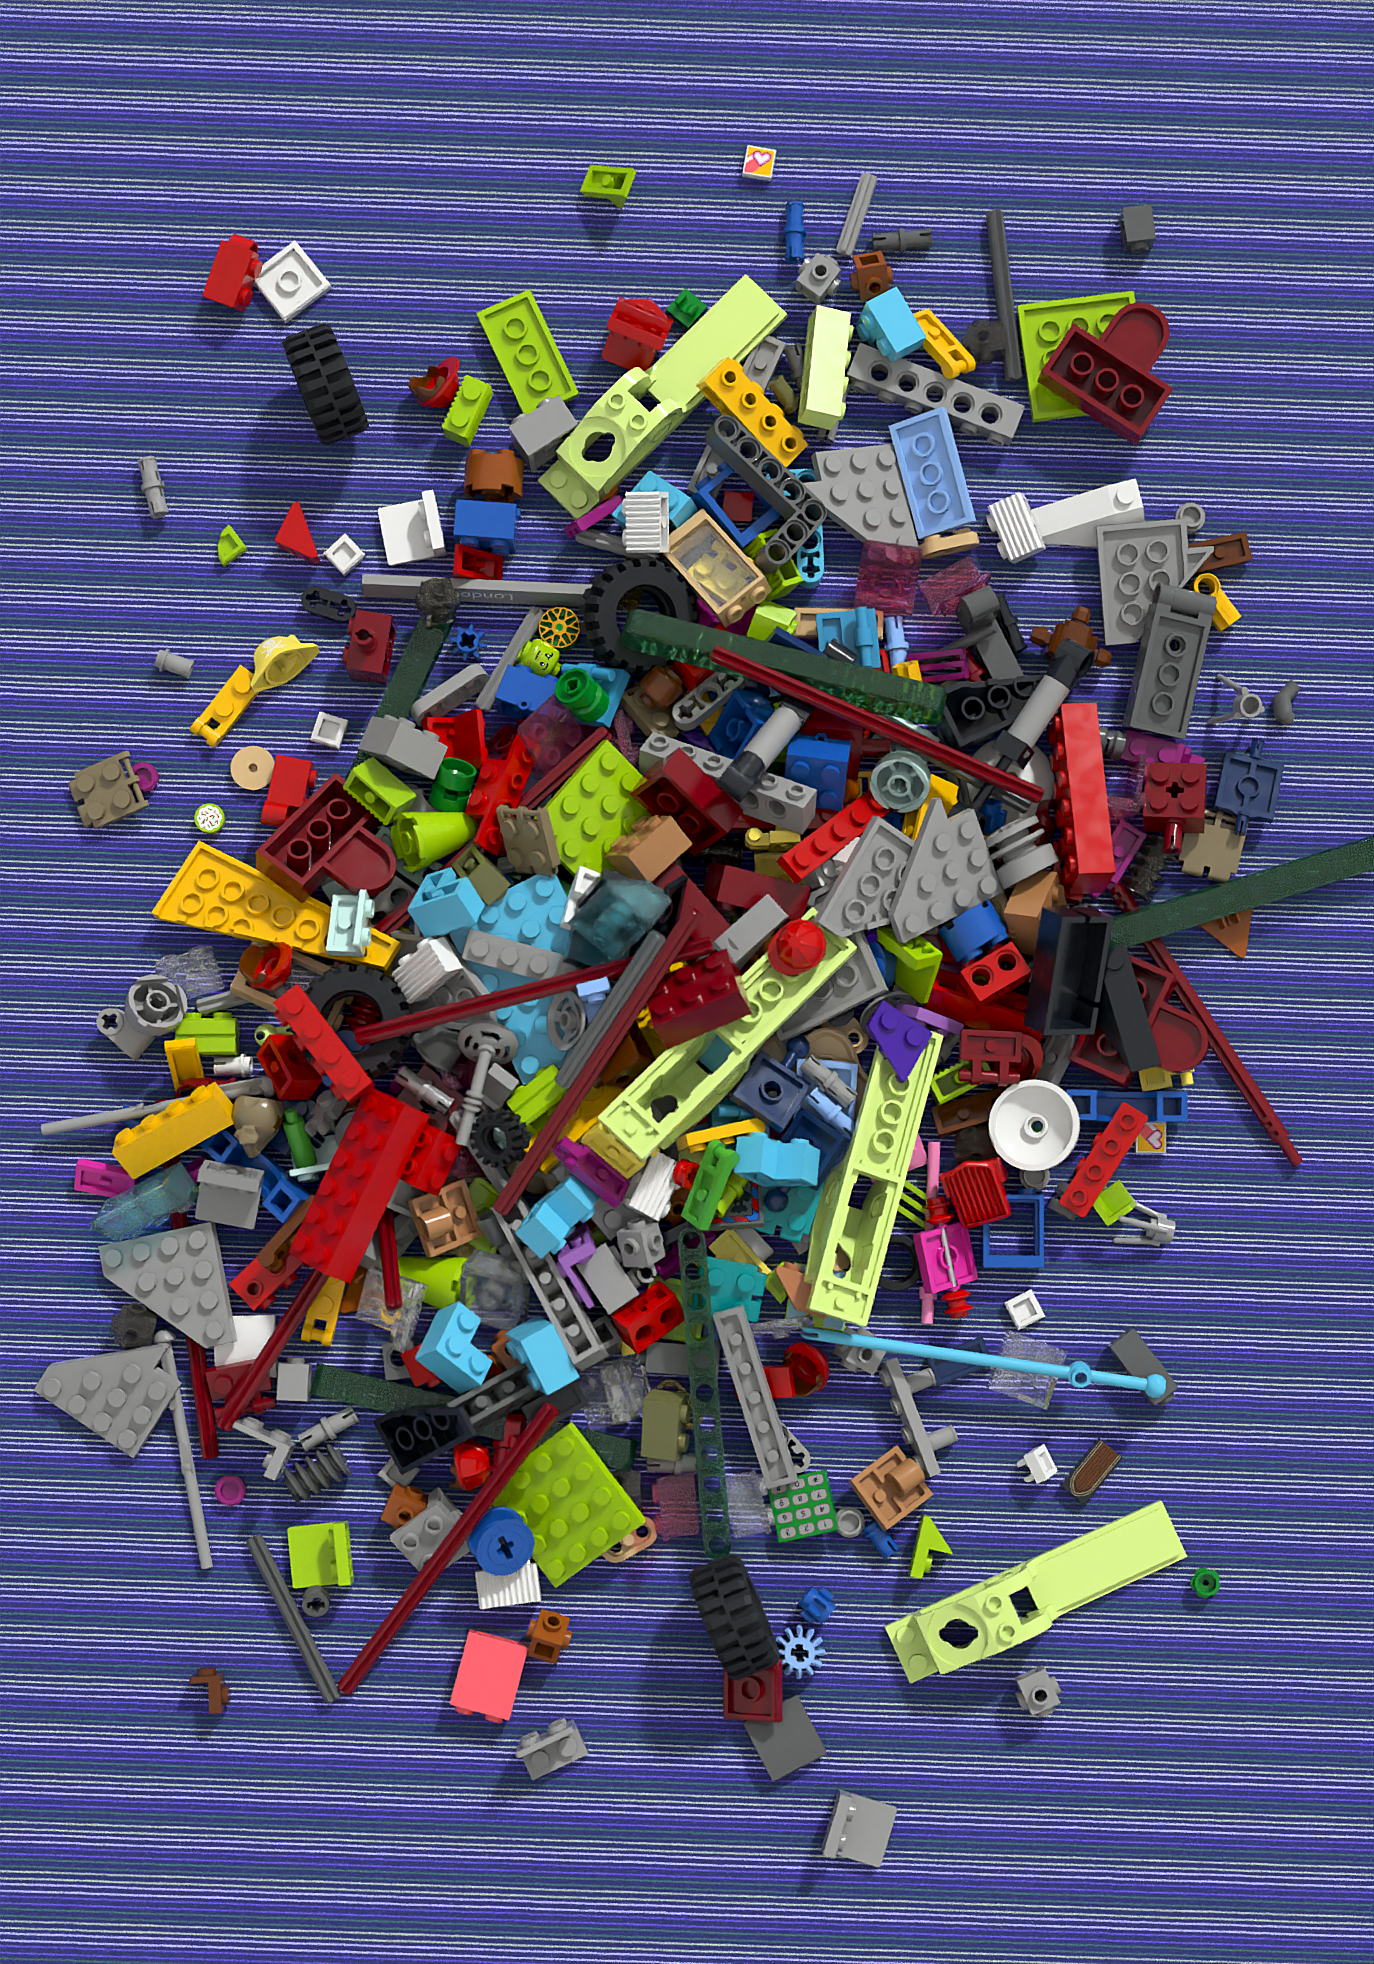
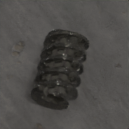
M729 834L725 842H722V838H720L695 856L688 850H685L681 854V865H686L689 858H692L693 867H698L702 859L705 869L708 868L709 862L713 863V861L717 864L727 863L728 866L732 867L739 865L740 868L744 837L740 836L737 843L734 844L733 836Z
M1147 835L1145 841L1148 845H1141L1139 851L1142 855H1136L1133 859L1137 866H1129L1127 871L1131 876H1123L1121 881L1133 895L1152 903L1153 899L1147 894L1148 891L1158 893L1159 889L1153 884L1154 881H1165L1159 872H1170L1171 869L1165 864L1166 860L1175 862L1177 859L1172 853L1171 855L1163 853V837ZM1174 843L1171 844V851L1174 850Z

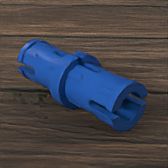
M791 201V203L787 202L785 204L786 227L783 228V236L786 237L785 261L791 264H798V258L800 263L804 261L803 243L806 237V228H804L803 223L804 203Z

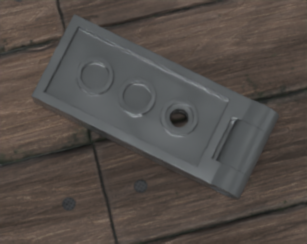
M1158 583L1155 586L1152 604H1149L1123 719V727L1173 739L1186 738L1212 618L1216 609L1217 599L1215 596ZM1171 641H1173L1175 644V648L1173 650H1171L1170 648Z

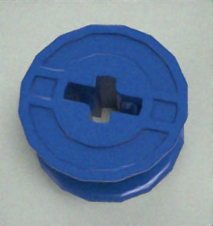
M508 1507L490 1508L466 1539L469 1551L477 1559L478 1564L485 1572L494 1576H507L521 1569L527 1564L533 1554L535 1544L532 1531L523 1523V1519L519 1514ZM500 1537H501V1539H502V1541H503V1544H502V1545H500V1543H499V1541H498V1538H500Z

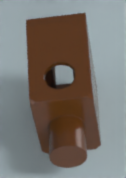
M636 1020L595 1081L594 1088L599 1089L603 1084L626 1088L656 1060Z

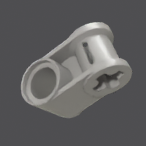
M107 1008L102 1010L97 1016L96 1024L98 1029L111 1039L119 1049L136 1061L156 1038V1036H146L130 1025L125 1012L120 1009ZM108 1016H117L115 1020L118 1024L117 1027H108L110 1023L107 1019Z

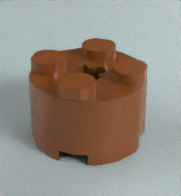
M480 449L468 451V457L465 461V497L473 500L475 494L484 497L486 502L513 503L515 496L517 499L522 500L524 461L521 458L515 457V451L500 449L497 450V454L486 453V451Z

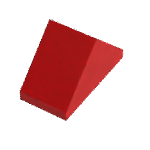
M297 501L292 504L274 541L278 548L316 565L321 562L304 513Z
M461 544L455 545L454 578L502 580V556Z

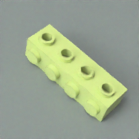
M817 305L808 319L798 423L832 430L837 421L842 420L844 417L846 404L842 402V396L845 394L848 386V377L845 376V369H847L851 358V351H847V346L853 335V325H850L851 313Z

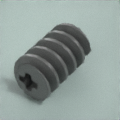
M330 1444L326 1445L328 1454L326 1456L319 1450L315 1451L317 1458L315 1462L306 1456V1467L303 1468L298 1462L294 1463L295 1473L293 1474L287 1468L283 1469L284 1481L298 1505L300 1503L299 1495L303 1499L308 1500L310 1498V1490L315 1494L320 1493V1483L329 1488L332 1486L331 1477L335 1481L340 1482L342 1481V1471L348 1476L352 1475L351 1468L339 1448L335 1450Z

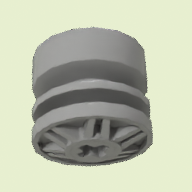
M1036 815L1030 818L1017 819L992 832L985 840L988 849L996 846L998 850L990 855L992 861L1002 858L1005 863L996 870L1003 890L1060 861L1051 843L1036 846L1034 841L1045 833L1043 828L1032 834L1029 833L1028 828L1039 822Z

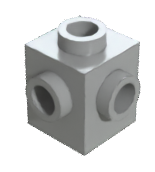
M817 252L812 260L807 258L799 268L798 273H800V276L796 280L795 289L815 304L820 305L828 294L833 296L842 283L839 280L841 273L839 264L828 255L823 257Z
M644 1218L632 1219L627 1222V1226L616 1232L624 1267H649L666 1256L658 1221L645 1222Z
M846 1326L844 1333L870 1337L876 1336L862 1327L855 1331ZM836 1344L833 1354L842 1358L840 1365L855 1373L860 1368L873 1376L886 1351Z
M1042 1665L1014 1677L1020 1690L1015 1695L1022 1710L1028 1709L1032 1716L1038 1714L1039 1717L1046 1716L1056 1710L1054 1706L1060 1704L1057 1695L1061 1694L1062 1691L1055 1676L1049 1678L1046 1669ZM1042 1690L1041 1695L1035 1697L1036 1691Z

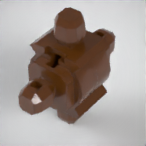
M1078 606L1073 611L1070 620L1057 623L1050 632H1048L1047 628L1034 627L1029 637L1033 644L1040 647L1045 645L1042 657L1049 659V666L1053 663V656L1057 647L1065 638H1070L1095 652L1093 666L1106 668L1109 666L1112 654L1102 648L1096 649L1099 638L1091 636L1093 629L1085 626L1089 623L1090 610L1082 606Z

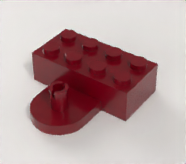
M1137 302L1121 308L1099 339L1073 323L1042 369L1037 382L1136 446L1173 390V387L1149 372L1168 343L1170 334L1168 321L1165 315L1155 306Z
M334 773L256 850V869L301 903L328 877L348 891L358 895L360 889L367 890L369 895L378 894L387 889L395 877L396 858L392 849L371 833L380 825L379 818H375L374 814H370V810H366L365 806L361 805V802H357V799L353 798L352 794H348V791L344 790L343 786L346 780L337 773Z
M1130 955L1161 1061V1065L1156 1067L1171 1073H1185L1195 1069L1202 1063L1208 1052V1035L1204 1025L1195 1016L1167 1004L1177 984L1175 974ZM1097 1023L1094 1034L1079 1036L1069 1057L1072 1066L1126 1090L1134 1075Z

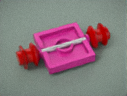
M945 1196L931 1197L927 1199V1204L923 1205L922 1208L929 1210L930 1214L925 1219V1222L935 1225V1228L913 1234L925 1294H933L947 1289L948 1292L941 1297L942 1301L948 1302V1308L943 1313L950 1314L951 1318L964 1317L969 1315L968 1310L972 1309L973 1305L966 1304L965 1298L971 1293L960 1289V1285L978 1280L969 1230L963 1228L960 1221L947 1224L955 1216L954 1213L947 1211V1206L952 1203V1200H945Z

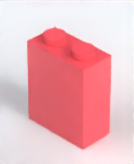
M470 1629L450 1705L456 1706L455 1711L467 1715H473V1711L485 1714L484 1718L492 1722L502 1723L503 1719L509 1720L530 1644Z

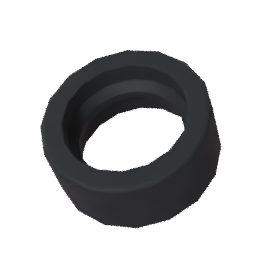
M893 1234L890 1236L888 1246L899 1245L907 1249L913 1260L912 1270L907 1277L898 1281L888 1280L880 1274L878 1286L884 1290L897 1292L907 1290L916 1284L921 1277L914 1241L907 1236Z

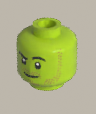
M534 639L532 642L527 640L516 657V661L519 662L518 664L529 667L533 670V674L544 677L545 674L556 677L562 666L558 662L560 657L559 651L541 639Z

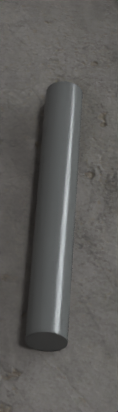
M992 621L939 650L963 647L967 649L997 633L998 628ZM951 656L920 659L918 663L919 665L940 663Z

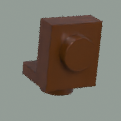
M215 1667L197 1669V1674L189 1677L190 1684L208 1683L209 1714L222 1713L226 1710V1705H229L231 1700L230 1687L225 1686L224 1672H216Z

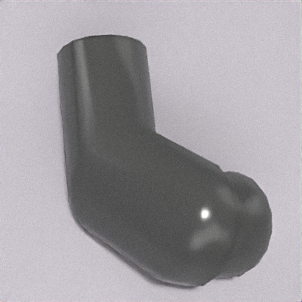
M1292 680L1272 700L1274 717L1282 725H1289L1295 719L1291 700L1301 688Z

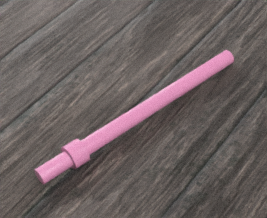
M928 1142L926 1204L928 1198L938 1196L940 1142ZM927 1209L925 1219L930 1216L929 1210ZM925 1222V1231L935 1228V1225ZM920 1286L919 1299H922L921 1323L933 1324L934 1300H937V1292L925 1294L924 1287Z

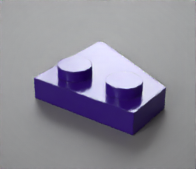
M884 1000L878 1003L865 1026L872 1040L878 1044V1050L884 1060L887 1059L897 1074L895 1076L897 1081L904 1083L933 1033Z

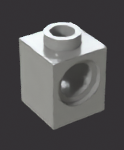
M287 1357L286 1363H278L277 1400H311L312 1364H305V1358Z

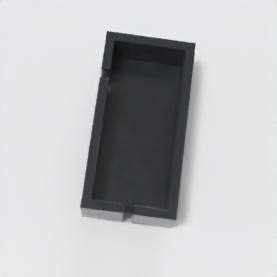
M1042 907L1025 1013V1026L1042 1035H1084L1095 1033L1099 1008L1078 998L1077 993L1093 1002H1100L1113 916L1094 907H1070V909L1066 907Z

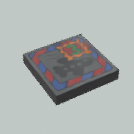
M749 1180L743 1188L744 1193L741 1197H736L722 1218L718 1217L717 1214L714 1215L709 1230H703V1232L764 1227L761 1186Z

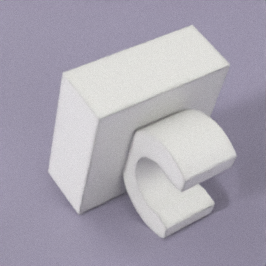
M1045 1444L1032 1449L1017 1463L1018 1467L1028 1465L1031 1474L1024 1478L1025 1482H1031L1035 1479L1038 1484L1058 1472Z

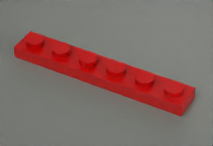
M868 790L782 855L776 862L797 885L840 852L841 849H844L846 845H849L851 841H854V838L861 836L872 816H879L883 819L894 809L882 807L874 799L871 790Z

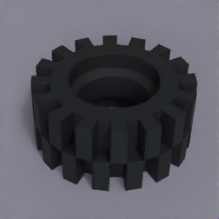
M498 1109L484 1114L475 1120L477 1123L473 1124L472 1130L476 1132L470 1134V1139L475 1140V1143L471 1144L472 1150L478 1149L479 1152L475 1156L478 1159L484 1157L483 1164H491L490 1167L492 1168L504 1167L520 1160V1157L527 1153L524 1149L529 1148L530 1142L525 1141V1139L529 1138L530 1135L529 1132L524 1133L523 1128L527 1127L526 1123L518 1122L522 1118L519 1114L512 1116L514 1111ZM495 1127L500 1128L506 1137L505 1149H501L495 1143L493 1137Z

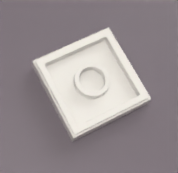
M295 240L264 263L261 274L254 281V285L285 323L332 288Z

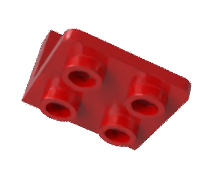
M471 709L455 717H426L421 720L422 731L427 730L440 736L438 741L448 746L444 758L452 757L464 760L472 764L476 771L483 767L485 760L488 759V750L485 747V720L482 717L481 709Z
M426 1123L402 1172L400 1180L438 1196L462 1145L455 1143V1136Z

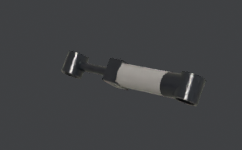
M835 638L831 640L822 652L827 655L826 664L808 684L818 690L821 689L831 675L841 679L858 657V655ZM786 695L774 713L738 757L726 768L715 785L738 803H741L788 742L803 727L816 707Z
M1065 638L1059 644L1053 656V663L1008 731L1003 730L993 744L992 748L1001 757L995 766L996 768L1006 772L1012 763L1024 770L1035 753L1032 748L1070 690L1080 684L1079 678H1082L1090 670L1095 659V652L1070 638ZM985 781L970 805L961 801L957 802L950 809L947 818L968 808L974 809L983 832L987 823V817L981 814L980 810L996 786Z

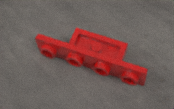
M516 734L506 760H485L465 810V814L469 817L482 819L474 843L493 855H498L503 843L496 809L499 805H507L511 809L517 808L540 749L539 745L522 734Z
M1125 1102L1121 1104L1104 1132H1099L1090 1145L1092 1151L1088 1157H1083L1074 1170L1076 1175L1059 1200L1060 1205L1081 1218L1087 1216L1147 1123V1115Z

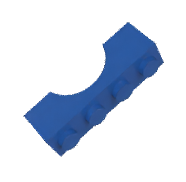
M1064 1090L1073 1100L1080 1122H1110L1123 1102L1147 1115V1123L1182 1124L1188 1122V1091L1111 1092L1100 1090Z
M233 1124L207 1138L201 1147L217 1162L265 1171L261 1196L264 1200L262 1205L280 1222L285 1224L311 1195L263 1150L257 1157L249 1158L243 1146L234 1136L237 1130Z

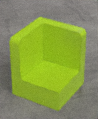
M1119 1179L1102 1191L1093 1207L1105 1224L1109 1226L1117 1221L1120 1216L1130 1212L1137 1203Z

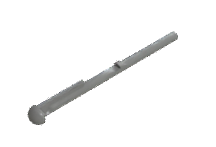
M267 1076L218 1085L230 1101L236 1100L239 1096L252 1097L264 1094L266 1099H270L275 1094L272 1080ZM187 1097L162 1101L148 1106L140 1103L135 1107L41 1124V1131L43 1136L146 1117L151 1114L157 1115L164 1111L173 1101H182Z
M160 1330L155 1334L153 1344L167 1343L170 1345L161 1359L162 1368L178 1380L171 1340L176 1339V1336L170 1330ZM179 1388L169 1406L174 1421L181 1459L180 1466L185 1480L201 1569L213 1567Z

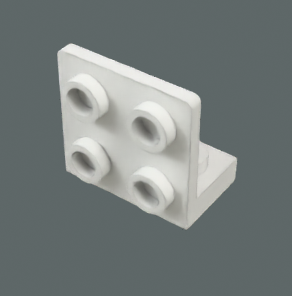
M433 490L423 491L422 500L378 509L389 566L447 555Z

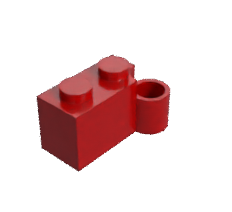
M233 234L228 242L221 240L202 296L213 302L244 312L245 306H248L252 299L253 291L251 289L255 278L259 277L263 267L262 261L258 260V243L237 234Z
M276 755L267 800L262 810L261 824L279 828L308 800L310 788H315L318 779V771L314 770L315 766L312 761Z

